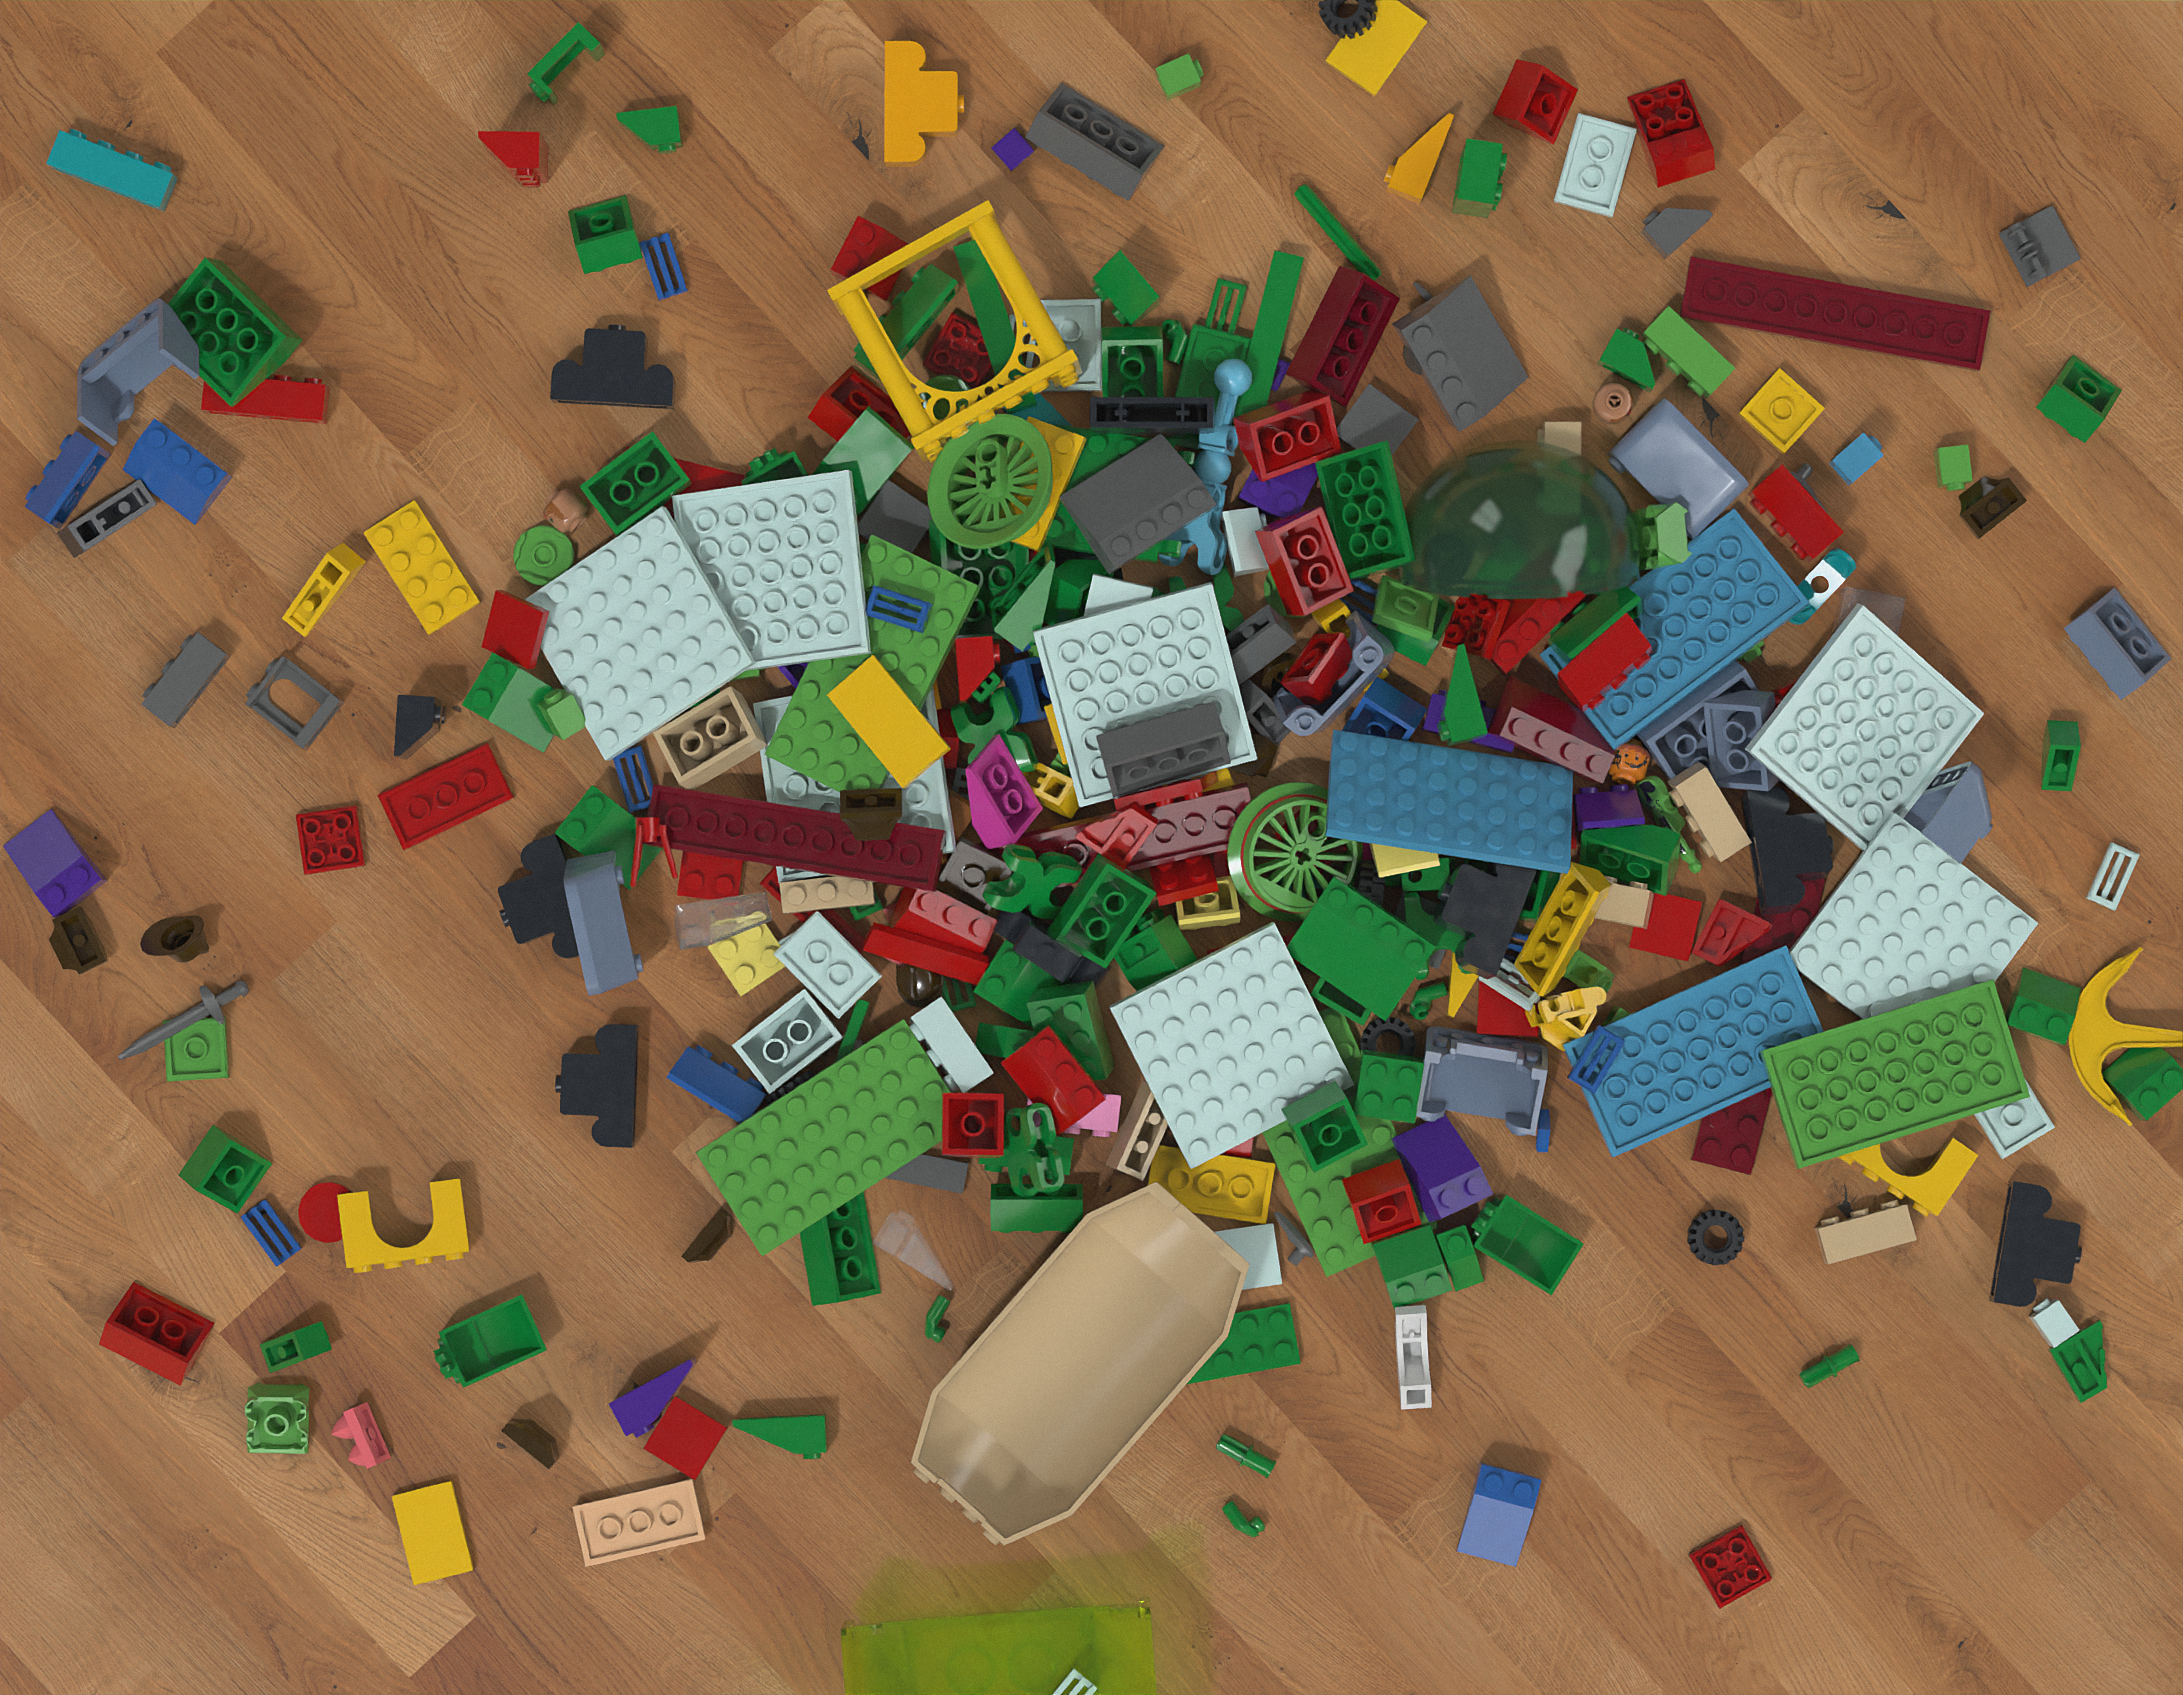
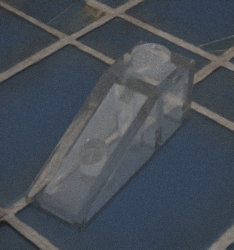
M766 892L675 905L674 927L679 949L682 950L715 944L770 922L772 917Z
M901 1209L898 1213L891 1211L872 1243L951 1291L954 1283L919 1227L913 1224L916 1218Z

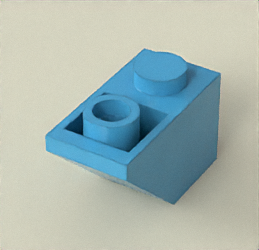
M1863 432L1828 464L1849 486L1884 456L1880 451L1883 447L1874 436L1869 435L1867 437Z

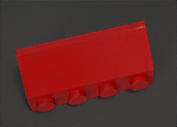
M1549 547L1497 597L1511 603L1491 660L1489 661L1504 676L1593 589L1573 566Z

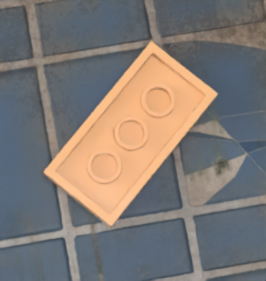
M693 1479L572 1507L586 1567L706 1539Z

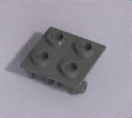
M2053 206L1999 233L2026 287L2081 259Z

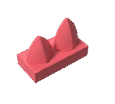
M368 1402L343 1412L344 1415L336 1422L331 1434L343 1439L354 1438L356 1444L350 1451L348 1461L359 1466H366L368 1469L391 1459Z

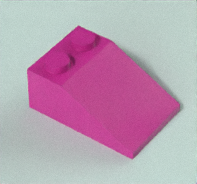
M996 734L965 769L972 825L987 849L1014 844L1043 809L1001 736Z

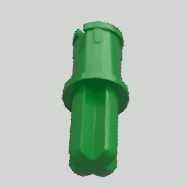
M1848 1344L1828 1357L1826 1355L1822 1356V1361L1802 1371L1799 1376L1804 1386L1811 1388L1830 1376L1837 1377L1838 1372L1859 1362L1860 1358L1855 1348Z
M1223 1434L1216 1444L1217 1450L1240 1462L1239 1466L1245 1465L1263 1475L1266 1479L1276 1464L1275 1460H1271L1254 1450L1253 1445L1248 1447L1227 1434Z

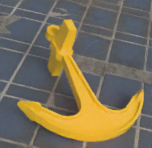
M2142 947L2115 960L2089 981L2079 996L2076 1017L2069 1034L2071 1059L2083 1086L2105 1109L2125 1121L2129 1126L2132 1125L2131 1121L2128 1119L2119 1099L2103 1078L2102 1066L2107 1055L2121 1048L2183 1047L2182 1031L2123 1024L2114 1020L2107 1010L2106 998L2110 989L2128 972L2138 955L2144 950Z

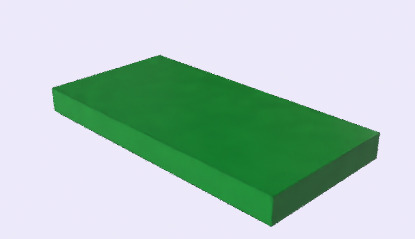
M1193 324L1175 397H1214L1216 413L1220 391L1214 383V372L1217 366L1227 359H1239L1246 363L1252 338ZM1186 433V438L1166 439L1167 441L1175 442V446L1199 452L1202 451V449L1197 448L1199 434Z

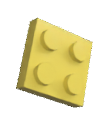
M758 912L707 945L741 997L786 967L773 954L781 945Z

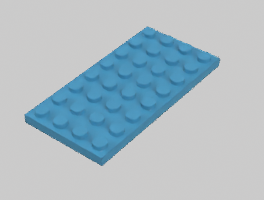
M1735 509L1687 543L1688 551L1692 554L1683 563L1653 569L1629 587L1642 599V614L1634 622L1652 646V653L1649 655L1651 660L1640 670L1634 668L1626 675L1628 680L1619 689L1614 690L1611 688L1604 694L1605 700L1596 709L1591 710L1589 708L1584 712L1613 750H1617L1621 745L1629 741L1809 606V601ZM1548 647L1540 653V658L1558 679L1557 673L1566 664L1551 647Z
M1333 730L1330 747L1325 836L1568 874L1571 859L1573 772L1555 764Z
M1787 946L1779 947L1602 1026L1624 1039L1625 1043L1596 1093L1593 1094L1581 1087V1090L1610 1156L1615 1157L1771 1087L1760 1051L1823 1032V1028ZM1594 1030L1585 1034L1582 1038L1563 1044L1572 1068ZM1601 1034L1577 1076L1579 1078L1582 1077L1602 1043L1604 1035ZM1613 1040L1608 1044L1587 1081L1589 1084H1592L1616 1043Z

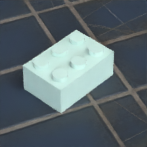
M804 989L732 1046L768 1093L772 1094L844 1037L808 990Z
M942 997L909 1019L911 1024L909 1028L918 1042L922 1041L928 1049L926 1055L935 1069L940 1067L946 1075L942 1080L951 1093L956 1091L957 1093H966L994 1073Z

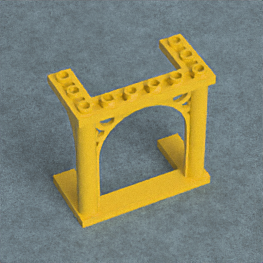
M989 200L827 290L840 315L844 314L906 424L913 437L910 440L923 462L927 460L930 463L935 462L940 451L944 450L943 447L947 443L946 439L950 436L953 440L963 436L969 431L968 426L977 421L980 425L988 422L996 416L994 412L1004 406L1006 409L1013 408L1023 401L1021 397L1031 391L1033 394H1037L1048 388L1050 380H1052L1056 388L1061 385L1063 388H1067L1079 381L1078 376L1082 374L1077 356L1073 349L1068 350L1001 231L995 211ZM968 232L972 240H975L1013 308L1017 323V336L1015 347L1008 363L996 377L972 390L950 392L932 388L919 381L909 372L892 345L863 290ZM1023 321L1026 322L1027 327H1023ZM1030 334L1031 342L1036 340L1038 346L1033 344L1024 345L1023 338ZM1023 352H1033L1039 356L1040 364L1035 368H1027L1019 363L1018 357ZM1014 369L1025 374L1024 376H1014L1016 380H1011L1008 377L1009 373ZM911 383L916 386L915 390L912 388ZM987 387H992L994 389V392L991 395L985 394V389ZM929 393L931 398L924 409L921 403H924L925 400L921 399L919 395ZM945 398L950 403V411L944 419L938 420L933 414L934 405L939 399ZM961 399H966L968 401V406H961L959 412L956 414V402Z

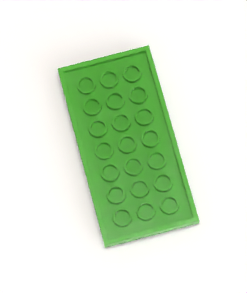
M872 534L861 555L866 606L873 585L929 602L933 605L928 612L929 617L927 622L925 621L924 632H916L867 616L871 653L809 662L764 754L838 792L840 790L883 789L890 772L837 709L827 694L868 658L874 655L921 711L981 588ZM881 594L877 596L878 600L919 613L922 608ZM875 605L873 611L917 624L918 619Z
M1994 980L1982 982L1760 1051L1796 1169L2030 1097Z
M1330 1007L1319 1012L1354 1083L1353 1086L1343 1090L1351 1107H1353L1361 1052L1345 1016ZM1355 1115L1368 1145L1315 1173L1302 1156L1286 1120L1262 1132L1326 1277L1375 1256L1372 1243L1363 1244L1341 1179L1400 1159L1391 1138L1398 1136L1391 1120ZM1404 1169L1418 1210L1421 1225L1430 1223L1432 1230L1438 1228L1436 1221L1428 1222L1426 1215L1421 1207V1204L1417 1198V1195Z
M902 1019L695 1153L761 1256H764L941 1142L942 1093L951 1092L906 1021Z

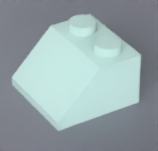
M1258 507L1222 512L1221 520L1228 543V552L1234 577L1269 570L1255 531L1267 526L1265 513L1259 514Z

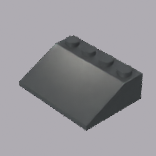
M1470 275L1392 323L1449 424L1459 432L1486 416L1529 378Z
M1162 434L1157 435L1059 497L1109 575L1204 516L1217 505L1201 479Z

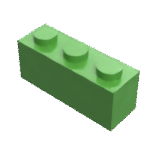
M1669 306L1641 335L1645 340L1643 343L1646 349L1654 355L1659 353L1667 360L1665 366L1676 376H1679L1681 373L1689 381L1687 386L1699 397L1704 395L1708 398L1735 369L1731 363Z

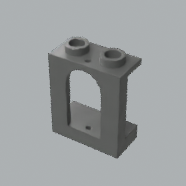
M284 656L279 660L275 658L266 668L265 673L268 675L262 683L256 682L246 694V697L249 699L245 705L264 717L302 749L308 750L344 702ZM288 679L322 704L304 728L270 702L269 689L275 681Z

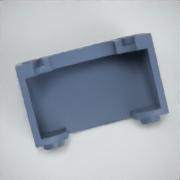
M1665 398L1654 406L1607 453L1611 458L1608 460V463L1616 472L1621 474L1624 471L1627 474H1631L1660 504L1677 502L1688 510L1685 513L1686 535L1690 540L1699 535L1749 486L1746 479Z
M1356 610L1345 620L1350 628V637L1347 641L1353 650L1352 659L1348 663L1349 669L1342 678L1335 682L1331 688L1332 694L1328 700L1320 705H1305L1294 694L1286 691L1283 687L1272 697L1282 723L1299 736H1307L1327 729L1394 658L1395 651L1391 641Z
M1441 1026L1428 1028L1422 1057L1424 1069L1416 1117H1420L1425 1121H1436L1444 1116L1445 1110L1504 1119L1506 1127L1512 1134L1517 1136H1526L1527 1134L1535 1136L1548 1073L1547 1047L1534 1041L1491 1034H1476V1032Z

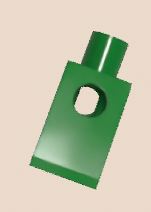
M1439 858V866L1415 870L1422 872V879L1420 881H1414L1413 873L1415 871L1385 876L1386 887L1402 886L1403 892L1439 891L1442 884L1448 882L1451 871L1455 868V859Z

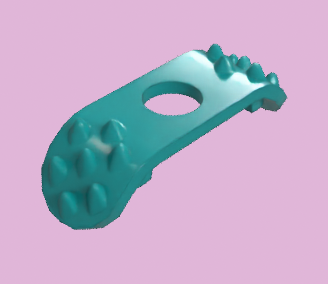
M1833 548L1797 586L1809 601V606L1791 618L1789 622L1803 625L1856 569V563L1849 554L1839 548ZM1816 576H1824L1829 582L1828 590L1823 593L1814 591L1811 585L1812 579Z

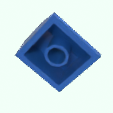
M1040 657L1022 659L1001 666L1005 687L1009 688L1020 710V721L1016 725L1048 719L1044 705L1052 702Z
M1376 677L1341 731L1408 741L1428 709L1379 677Z

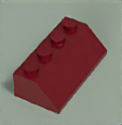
M1339 266L1285 375L1310 390L1313 389L1329 395L1330 400L1347 407L1400 298L1364 273Z
M1514 677L1509 678L1487 729L1488 734L1551 764L1563 767L1587 781L1603 784L1615 757V750L1612 749L1585 713L1579 708Z

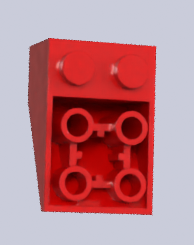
M1685 79L1627 97L1637 133L1657 188L1715 170L1714 148Z

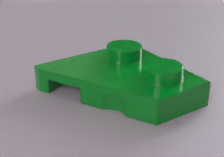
M2097 1320L2078 1331L2057 1347L2048 1349L2079 1403H2083L2107 1388V1375L2104 1366L2105 1349H2103L2102 1339L2103 1324L2101 1320Z

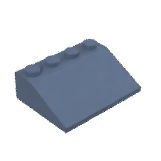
M1734 661L1637 734L1646 750L1650 753V756L1668 780H1671L1697 762L1706 766L1710 772L1703 706L1705 700L1744 690L1759 691L1746 669L1738 662Z

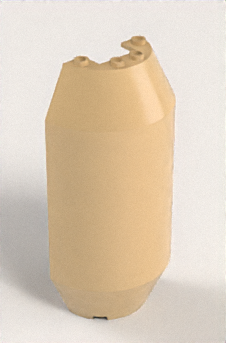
M1157 1182L1088 1213L932 1391L911 1461L916 1467L913 1472L926 1484L929 1480L933 1483H938L941 1486L940 1494L951 1503L956 1499L965 1508L961 1512L973 1523L976 1524L978 1520L982 1522L981 1526L986 1529L983 1535L995 1545L999 1542L1003 1545L1009 1544L1072 1516L1228 1337L1250 1264Z

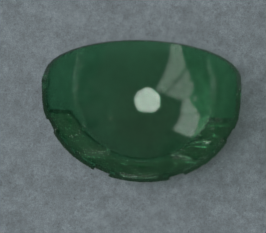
M1505 441L1470 449L1451 458L1431 472L1414 491L1404 509L1415 561L1398 567L1397 577L1401 584L1405 586L1414 585V589L1460 597H1470V594L1482 595L1488 593V598L1490 599L1567 597V592L1583 591V594L1587 595L1611 591L1631 584V580H1638L1640 578L1639 532L1635 516L1624 493L1616 482L1598 465L1582 455L1560 446L1535 441Z

